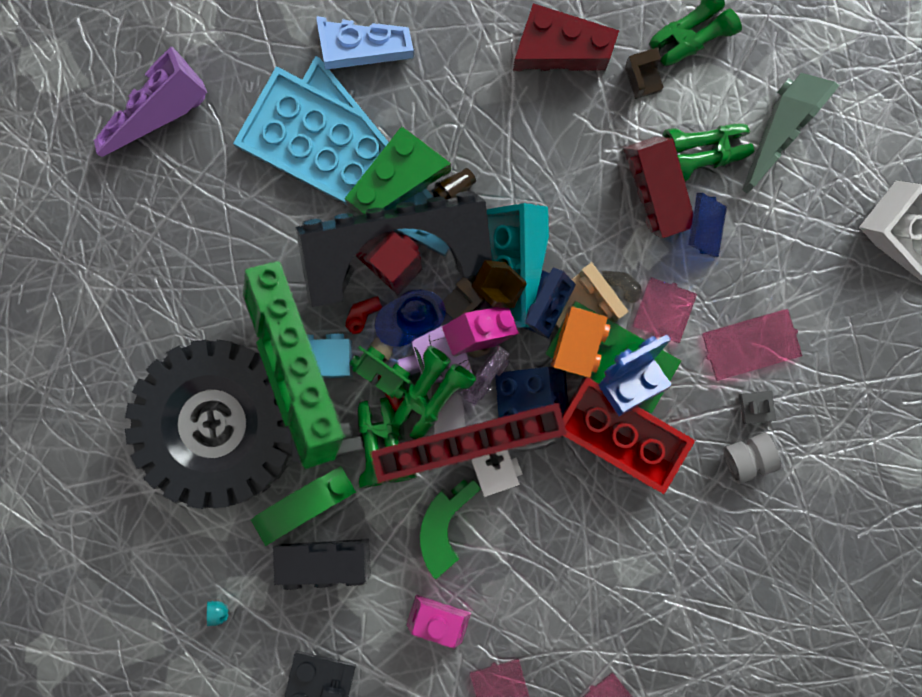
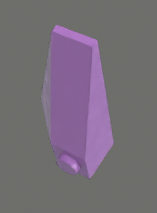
M172 46L145 73V76L149 79L141 90L133 89L128 95L129 100L124 112H115L95 138L96 153L100 157L185 115L192 107L196 108L203 102L207 93L203 81Z

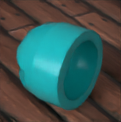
M207 601V626H218L227 621L229 609L225 603Z

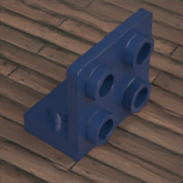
M554 267L550 273L542 270L536 301L530 306L525 321L529 327H524V329L549 339L576 286L564 271Z
M542 367L497 372L495 374L498 418L554 403H559L561 414L563 415L568 405L565 370L555 367Z

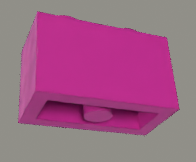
M495 307L467 312L442 326L452 356L495 347L519 334L509 308Z

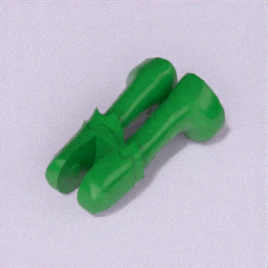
M700 0V5L688 15L676 22H670L651 38L649 46L651 49L658 48L659 50L674 40L677 46L668 51L660 60L664 67L674 65L688 56L697 54L698 51L704 49L703 44L719 36L732 37L741 32L742 24L738 15L730 8L723 11L725 7L724 0ZM719 14L709 25L697 33L691 30L707 19Z
M744 123L719 125L716 129L704 132L685 133L677 128L666 129L663 132V137L673 138L677 154L688 149L715 144L710 151L677 155L685 182L689 181L693 171L709 165H714V169L719 166L724 167L729 163L743 160L754 153L753 144L730 146L729 140L738 139L750 134L748 125Z
M428 346L424 351V369L415 386L410 384L393 418V425L400 429L405 421L409 419L413 410L422 416L414 425L409 435L413 440L423 438L438 420V414L457 390L469 389L476 381V377L468 369L461 365L453 364L429 401L428 391L451 362L444 352L433 346Z
M387 397L380 398V411L383 416V422L372 423V412L368 400L362 401L358 405L359 433L362 434L366 460L365 471L359 476V488L386 484V481L378 483L370 451L379 449L377 436L384 440L385 447L399 444L398 438L403 439L400 434L401 429L393 425L395 411ZM415 473L389 480V483L416 479L417 476Z

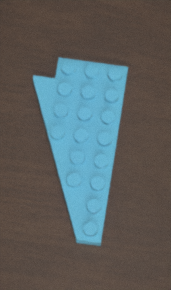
M315 56L303 80L277 66L275 67L233 144L240 150L347 205L345 197L389 142L329 69L325 70L324 62ZM426 188L405 202H413L415 205L427 203L426 200L433 196ZM417 229L395 230L443 256H446L449 247L442 239L429 232Z

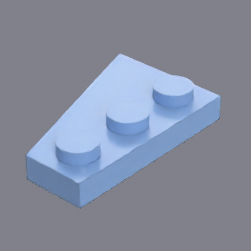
M316 16L325 70L414 58L408 27L376 23L371 24L369 27L354 25V22L351 20L342 19V23L327 22L326 17Z

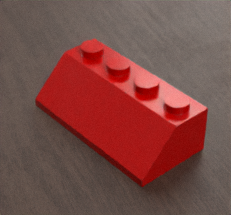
M584 377L562 415L567 435L563 436L660 493L665 494L696 440L638 406L618 416L599 388V384L588 377Z

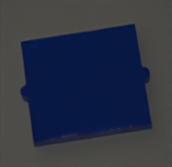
M697 193L688 244L700 250V254H708L712 257H719L727 206L716 201V197Z

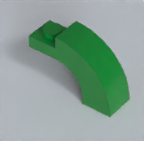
M342 466L291 493L250 520L264 545L267 546L350 497L356 491Z
M463 479L451 490L454 494L451 499L441 490L429 505L423 518L420 532L421 552L426 567L435 580L459 560V555L454 551L449 542L448 525L455 512L481 490L474 479L469 483Z

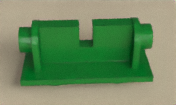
M359 346L358 349L364 353L361 357L355 355L349 364L353 367L352 371L370 383L377 374L381 375L382 377L375 386L389 395L390 398L394 399L396 397L401 400L407 391L403 388L405 383L414 384L407 379L410 373L396 363L391 368L382 362L385 355L372 346L368 350Z

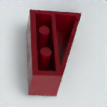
M533 3L514 59L513 71H522V69H541V71H550V69L606 71L619 30Z
M656 136L623 147L637 186L639 199L647 213L645 219L651 233L654 232V235L660 238H666L697 227L673 138Z
M389 231L373 238L355 255L397 295L422 271L421 257L419 256L420 252L418 251L419 247L408 236L405 235L401 238L395 232Z

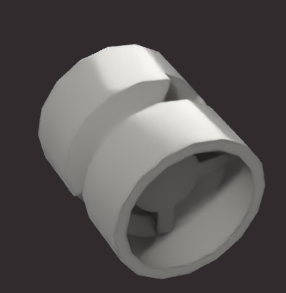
M766 432L748 438L747 445L741 441L723 448L726 464L737 484L753 480L757 472L761 475H767L781 469V461L776 446Z

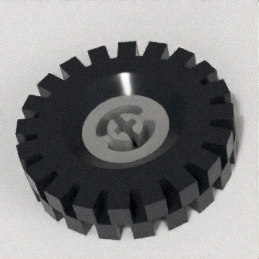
M206 339L190 342L191 345L186 347L179 345L167 351L166 358L163 360L156 359L145 369L149 373L145 380L139 378L132 390V393L136 394L134 403L127 404L125 418L131 419V428L125 429L127 445H133L135 451L130 457L136 469H143L146 473L143 479L153 489L162 490L164 492L163 496L175 503L183 502L187 504V507L199 509H217L249 501L250 498L259 496L271 487L270 484L275 479L281 477L288 467L286 463L292 457V435L289 427H285L260 353L243 345L218 339L216 341ZM286 385V386H287V389H288V391H289L290 397L292 398V395H291V393H290L289 387H288V385ZM212 402L224 403L231 410L230 416L223 411H206L200 415L197 421L200 410ZM214 419L221 422V426H217L216 429L209 426V423L214 422ZM231 427L234 428L230 439L217 447L205 444L199 437V433L210 438L224 437L230 432Z

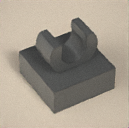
M772 390L739 394L743 424L776 421Z
M351 423L341 424L340 427L344 439L337 454L364 449L362 436L353 438Z

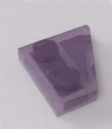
M497 345L474 375L476 377L475 383L469 389H464L461 392L465 400L473 406L478 400H482L491 388L490 382L495 375L500 376L509 365L510 361L507 358L510 353Z

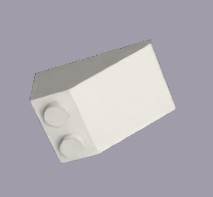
M895 181L859 228L875 246L922 281V185Z

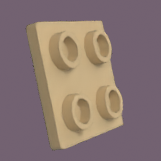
M591 262L577 276L571 279L576 286L556 326L560 327L565 318L567 308L572 306L574 301L600 315L608 317L607 319L614 323L629 311Z

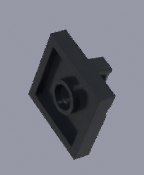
M297 650L294 654L284 697H349L356 664Z

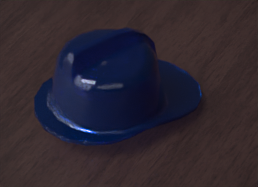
M422 289L407 291L380 309L374 325L376 335L383 343L389 346L401 347L408 345L413 340L441 326L446 314L445 305L439 295L432 291Z

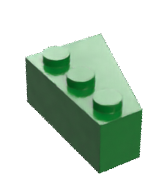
M401 126L345 197V201L348 207L359 215L365 214V211L371 208H384V211L396 209L397 204L405 202L418 192L420 193L425 190L427 186L442 176L445 177L451 173V163Z

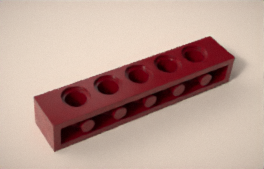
M554 403L370 451L376 477L378 483L567 435L559 403Z

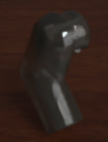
M602 271L601 275L609 286L620 287L624 292L625 301L629 303L639 301L642 287L629 273Z

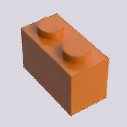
M572 306L568 307L551 366L589 378L592 372L596 373L601 361V355L597 354L600 342H606L610 330V325L606 324L608 317Z

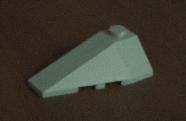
M800 73L794 81L790 78L787 79L777 91L781 97L773 106L742 189L745 193H748L757 185L782 155L781 152L800 134V129L819 112L840 86L839 84L804 73Z

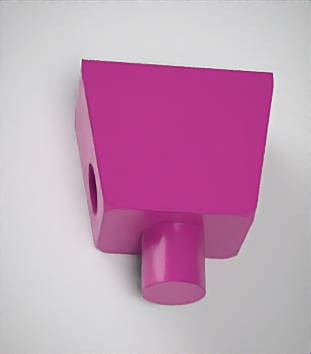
M416 595L406 626L414 636L450 648H456L463 641L471 612Z

